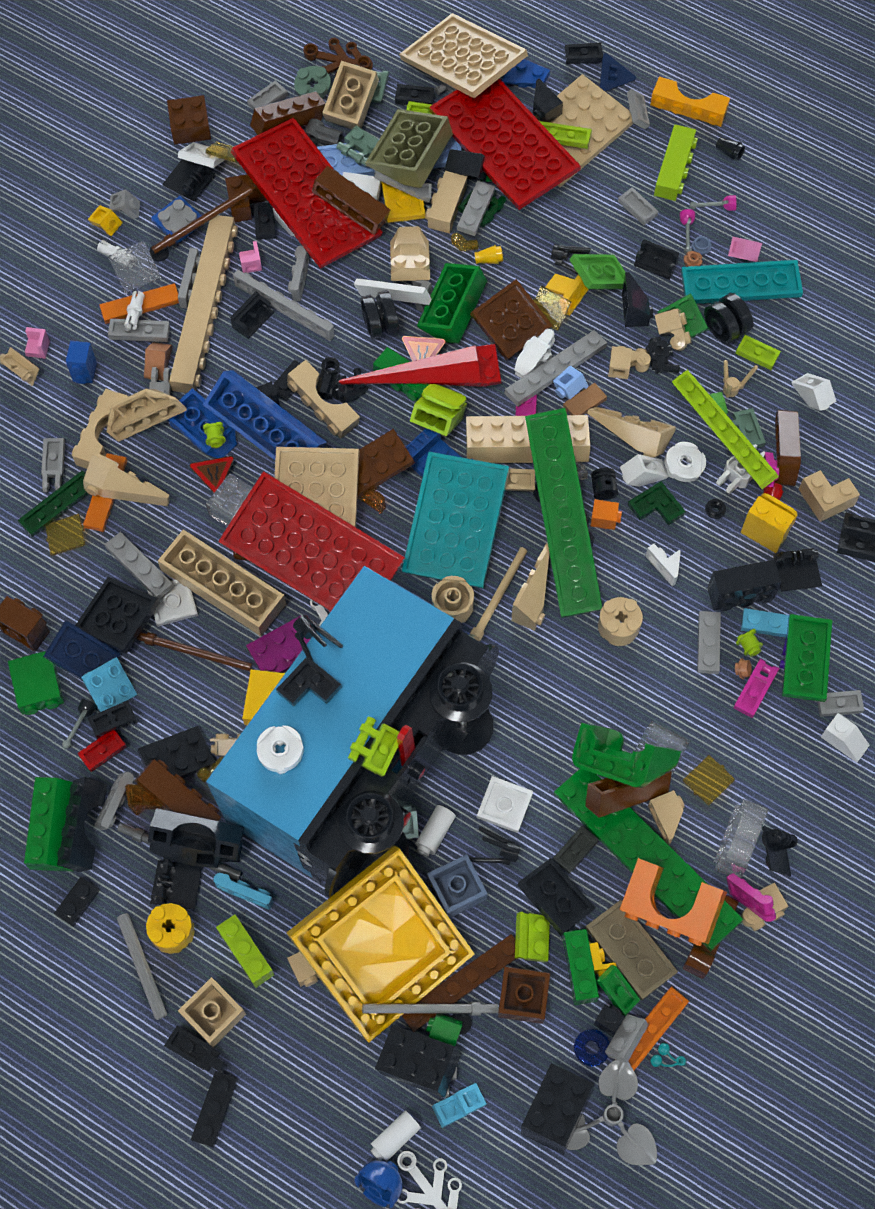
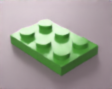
M573 254L569 259L574 266V270L579 274L583 284L588 289L623 288L625 270L615 255Z

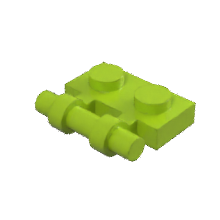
M368 716L365 723H362L359 728L360 733L356 742H352L350 746L351 752L348 759L356 762L359 755L364 756L365 759L361 766L382 777L385 775L398 748L397 736L399 731L384 723L381 724L379 730L373 728L376 720ZM368 736L374 738L370 749L364 747Z

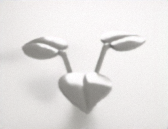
M614 1060L602 1071L598 1082L600 1092L605 1096H612V1105H609L604 1110L602 1117L586 1125L585 1118L582 1115L567 1149L578 1150L586 1146L590 1140L587 1129L604 1121L608 1126L618 1125L624 1134L617 1141V1152L624 1162L631 1165H654L657 1160V1148L651 1132L645 1126L637 1123L631 1125L628 1131H626L621 1121L623 1119V1110L616 1102V1098L628 1100L635 1095L638 1088L637 1076L629 1061L625 1063Z

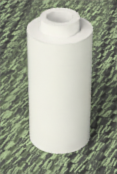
M437 805L415 843L418 847L417 850L426 856H429V854L434 855L456 815L449 809Z
M404 1111L371 1143L373 1148L370 1151L378 1160L384 1159L387 1162L421 1127L407 1111Z

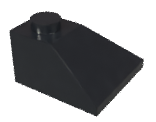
M625 272L622 288L625 327L648 326L650 318H653V307H649L648 297L629 272Z

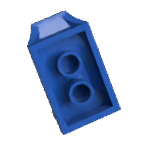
M193 388L179 400L186 407L187 411L167 419L172 428L179 430L206 455L222 458L237 445L235 429L202 405L205 399ZM222 422L224 427L223 436L226 438V442L219 448H212L205 443L207 436L204 434L203 425Z

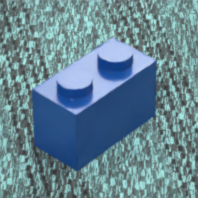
M70 340L66 364L72 380L79 384H93L97 361L91 344L89 342Z

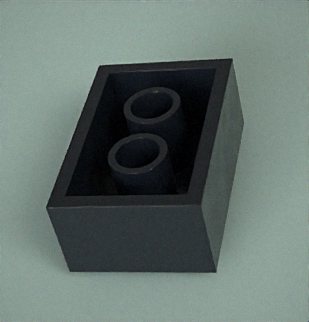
M775 560L713 571L707 587L713 610L727 611L735 606L748 607L760 601L761 603H768L775 598L781 585V579Z
M392 1024L375 1069L383 1076L445 1098L462 1053L455 1046Z
M551 1063L523 1121L521 1135L564 1155L592 1095L594 1083Z

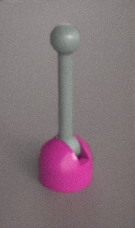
M736 195L726 196L722 202L696 203L693 201L690 203V208L723 206L726 210L736 211Z
M685 209L680 212V221L683 225H686L685 254L692 251L690 248V225L695 221V211L691 209Z

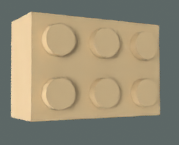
M341 61L323 110L325 121L349 129H353L355 126L362 129L379 81L377 72Z

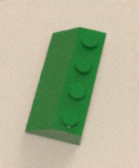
M445 263L430 297L432 300L429 305L425 306L417 327L435 338L459 344L471 318L470 313L475 309L487 283V279L480 266Z
M35 777L24 864L29 870L74 872V870L57 866V853L61 847V832L65 825L66 807L69 804L70 786L73 782L60 778Z

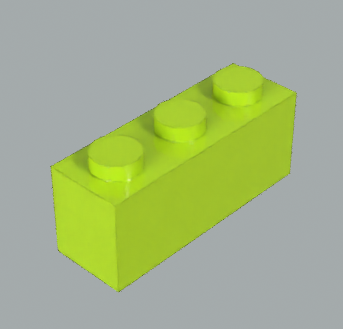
M233 915L216 927L255 988L274 976L271 967L236 915Z

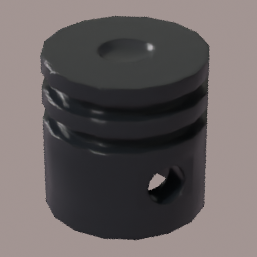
M607 467L599 468L591 473L595 499L610 500L618 495L614 469Z

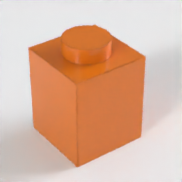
M594 499L590 526L615 530L616 523H620L622 511L618 510L619 503Z

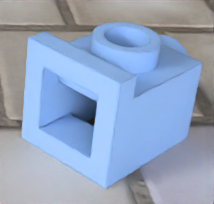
M569 366L553 380L556 387L555 392L562 399L565 396L571 399L582 388L587 389L589 387L583 373L572 366Z

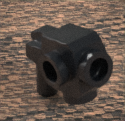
M661 337L649 339V344L645 349L651 357L652 370H655V374L662 373L663 371L679 373L680 365L668 363L669 356L673 355L671 344L661 340Z
M360 368L353 370L354 376L362 374ZM344 375L336 380V386L332 392L336 400H340L341 403H348L356 400L358 396L365 394L369 387L367 384H339V380L347 378Z

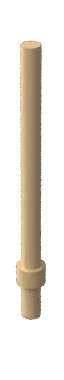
M520 547L476 627H473L469 636L477 641H481L486 625L527 553L525 548Z

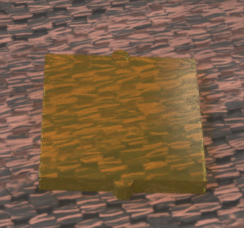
M216 141L205 151L206 154L234 163L237 161L231 154V145Z
M541 286L533 301L553 325L551 328L558 331L564 318L567 317L566 313L572 301Z
M79 514L52 522L46 526V541L49 544L51 556L85 545L83 534L85 529L82 527Z
M710 755L683 779V782L693 791V794L695 796L698 795L708 806L735 781L724 769V765L717 763Z

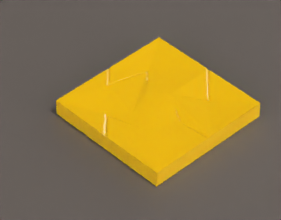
M393 846L286 933L368 1043L404 1013H362L363 1004H416L475 955L401 849Z

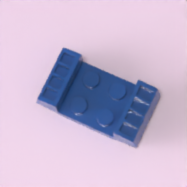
M427 428L406 446L415 462L411 467L422 477L428 452L461 457L441 440L440 433Z

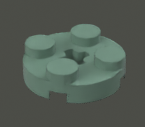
M309 66L298 70L294 87L298 96L316 91L324 99L323 97L330 93L332 81L324 67ZM313 81L318 82L313 88L309 85Z

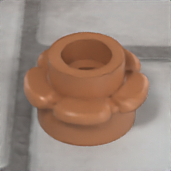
M689 251L684 256L686 267L700 266L703 262L702 255L699 252Z
M743 658L740 659L739 663L735 664V673L741 679L750 677L752 673L750 660H744Z

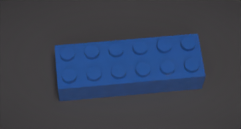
M233 370L223 371L202 404L274 460L276 458V447L324 448L327 444L324 439Z

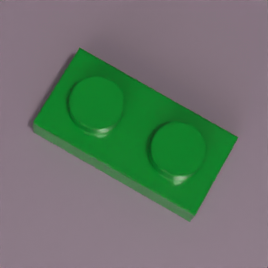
M610 965L596 980L613 1005L622 1012L621 1015L626 1016L640 1001L627 980L614 965Z

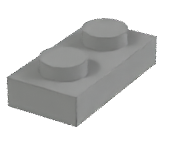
M861 690L827 693V700L825 702L817 701L820 717L836 716L837 713L847 715L864 712Z
M627 1014L605 1051L607 1056L627 1063L649 1025L647 1021Z

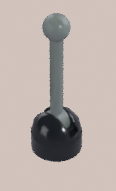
M83 698L80 701L78 711L81 715L67 740L63 741L62 746L67 749L71 746V740L83 718L89 717L95 712L97 706Z

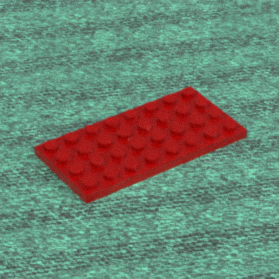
M500 79L496 80L475 98L455 90L429 107L431 114L448 117L453 132L452 137L465 151L480 153L485 156L482 170L518 210L581 170L580 164Z
M294 118L231 148V154L320 269L382 236L383 232L381 229L373 235L312 192L315 179L327 166L332 169L333 167Z
M264 471L218 541L329 611L334 608L364 566L392 581L405 560V557Z

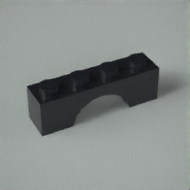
M87 777L73 780L70 786L69 804L66 807L65 825L61 832V847L57 853V866L77 872L92 870L96 848L88 841L85 835L84 822L90 810L104 805L107 784Z
M156 808L149 828L148 843L171 847L180 840H198L207 844L212 849L214 857L236 861L242 843L244 827Z

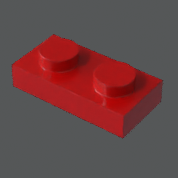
M112 730L77 754L89 771L92 772L127 746L117 732Z

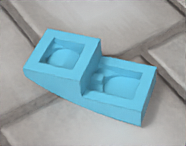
M475 1083L434 1104L432 1108L443 1128L486 1105V1102Z

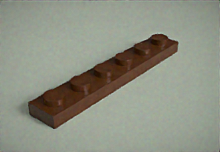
M510 934L430 991L416 1004L457 1003L503 970L504 967L517 960L515 958V938ZM404 1013L402 1018L411 1031L416 1032L429 1022L430 1017L435 1018L436 1013Z

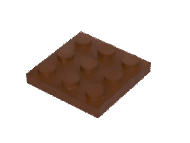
M517 279L470 313L506 361L522 350L525 343L533 336L538 338L545 329H550L553 326Z

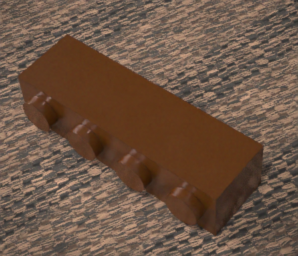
M315 91L254 108L250 126L259 135L292 118L300 126L308 125L311 119L322 120L326 103Z
M329 166L314 181L313 193L373 235L387 221L391 210L384 203H380L368 192L363 191L354 182L349 181Z
M152 760L134 780L168 811L219 821L221 818L217 814L219 810L214 805L204 803L201 800L202 795L193 788L189 790L184 785L186 783L185 780L177 774L173 776L167 771L169 767L161 760Z
M667 772L642 788L633 787L609 778L590 783L587 788L585 806L597 817H602L649 801L669 792L672 772Z

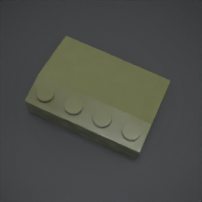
M397 109L366 160V166L403 185L422 188L453 134L448 117Z

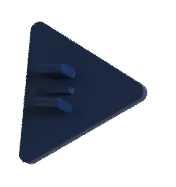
M607 53L603 54L599 85L603 91L606 92L636 80V76Z

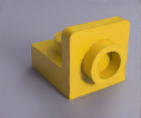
M101 205L88 218L92 225L102 228L109 236H112L122 224V221L111 209Z
M598 942L589 943L594 973L600 977L610 965L616 966V963L602 965V962H605L603 948L599 949Z

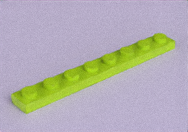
M688 369L672 381L677 390L761 489H764L779 477Z

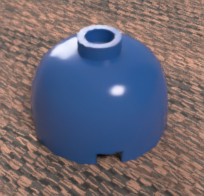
M371 1161L361 1168L354 1179L358 1188L362 1185L365 1189L363 1194L368 1199L384 1208L387 1204H390V1208H392L403 1190L402 1178L398 1172L399 1169L391 1161Z

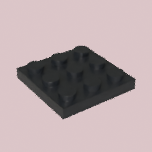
M107 577L75 626L104 644L127 654L160 604V601L154 596Z

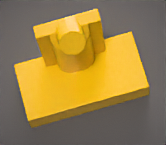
M555 273L545 287L548 291L563 295L559 302L563 314L569 316L589 290L583 284L579 274L574 280Z

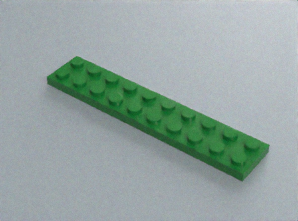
M566 408L525 416L561 617L565 618L601 611L603 606Z
M579 769L554 791V795L632 874L638 858L664 868L655 891V897L677 919L688 914L695 903L701 883H707L630 807L602 817H597L585 806L588 784L602 779L595 773ZM725 900L709 944L702 942L710 952L743 922V918Z

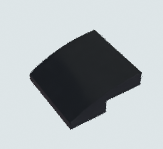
M845 513L837 553L875 562V520Z

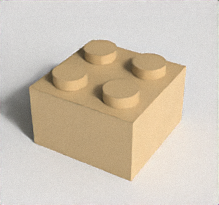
M212 977L178 1010L181 1016L212 1047L246 1015L244 1010Z

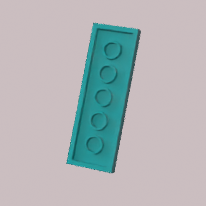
M798 260L688 266L681 268L684 297L692 294L697 304L718 302L720 298L730 292L738 295L743 301L802 297L803 295Z

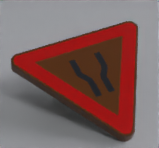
M228 456L194 462L189 466L213 494L218 496L234 462V457Z

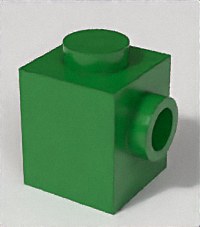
M436 1013L435 1019L430 1017L426 1031L430 1032L429 1038L455 1046L463 1021Z

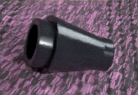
M720 137L716 142V148L723 151L733 160H739L744 154L745 146L742 145V142Z

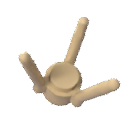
M724 360L723 392L726 397L736 396L739 389L744 388L746 382L758 369V366L755 365L740 382L735 377L729 378L728 361Z

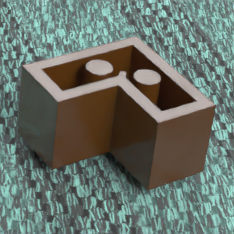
M248 174L225 178L229 199L249 186L253 190V194L230 207L235 222L252 220L250 204L268 200Z

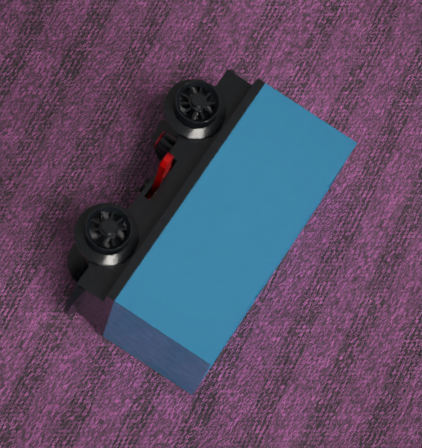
M366 566L361 569L320 625L322 629L343 644V647L339 648L318 631L316 633L326 642L327 646L323 647L314 637L306 644L313 662L341 683L342 688L327 704L310 690L295 706H292L276 691L278 686L306 658L302 650L206 781L226 823L243 826L244 835L317 882L321 883L322 880L326 882L325 895L329 898L393 846L400 848L406 858H409V843L403 832V828L411 817V812L403 808L442 750H447L457 755L473 754L482 750L489 743L494 732L493 718L488 707L492 700L490 675L498 659V647L494 644L484 645L462 632V623ZM368 716L376 720L373 726L376 730H379L381 724L384 723L399 731L397 736L398 748L385 775L382 777L361 766L365 759L364 756L359 755L356 762L348 759L351 752L350 746L352 742H356L360 733L359 728L362 723H365ZM289 726L296 730L301 737L304 747L302 759L296 767L288 770L286 773L279 774L270 771L258 759L257 740L269 727ZM368 736L364 747L370 749L374 738ZM276 745L275 753H283L286 745Z

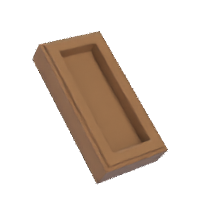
M593 383L587 389H584L563 403V408H566L570 415H585L589 409L597 407L606 401L607 396L596 383Z

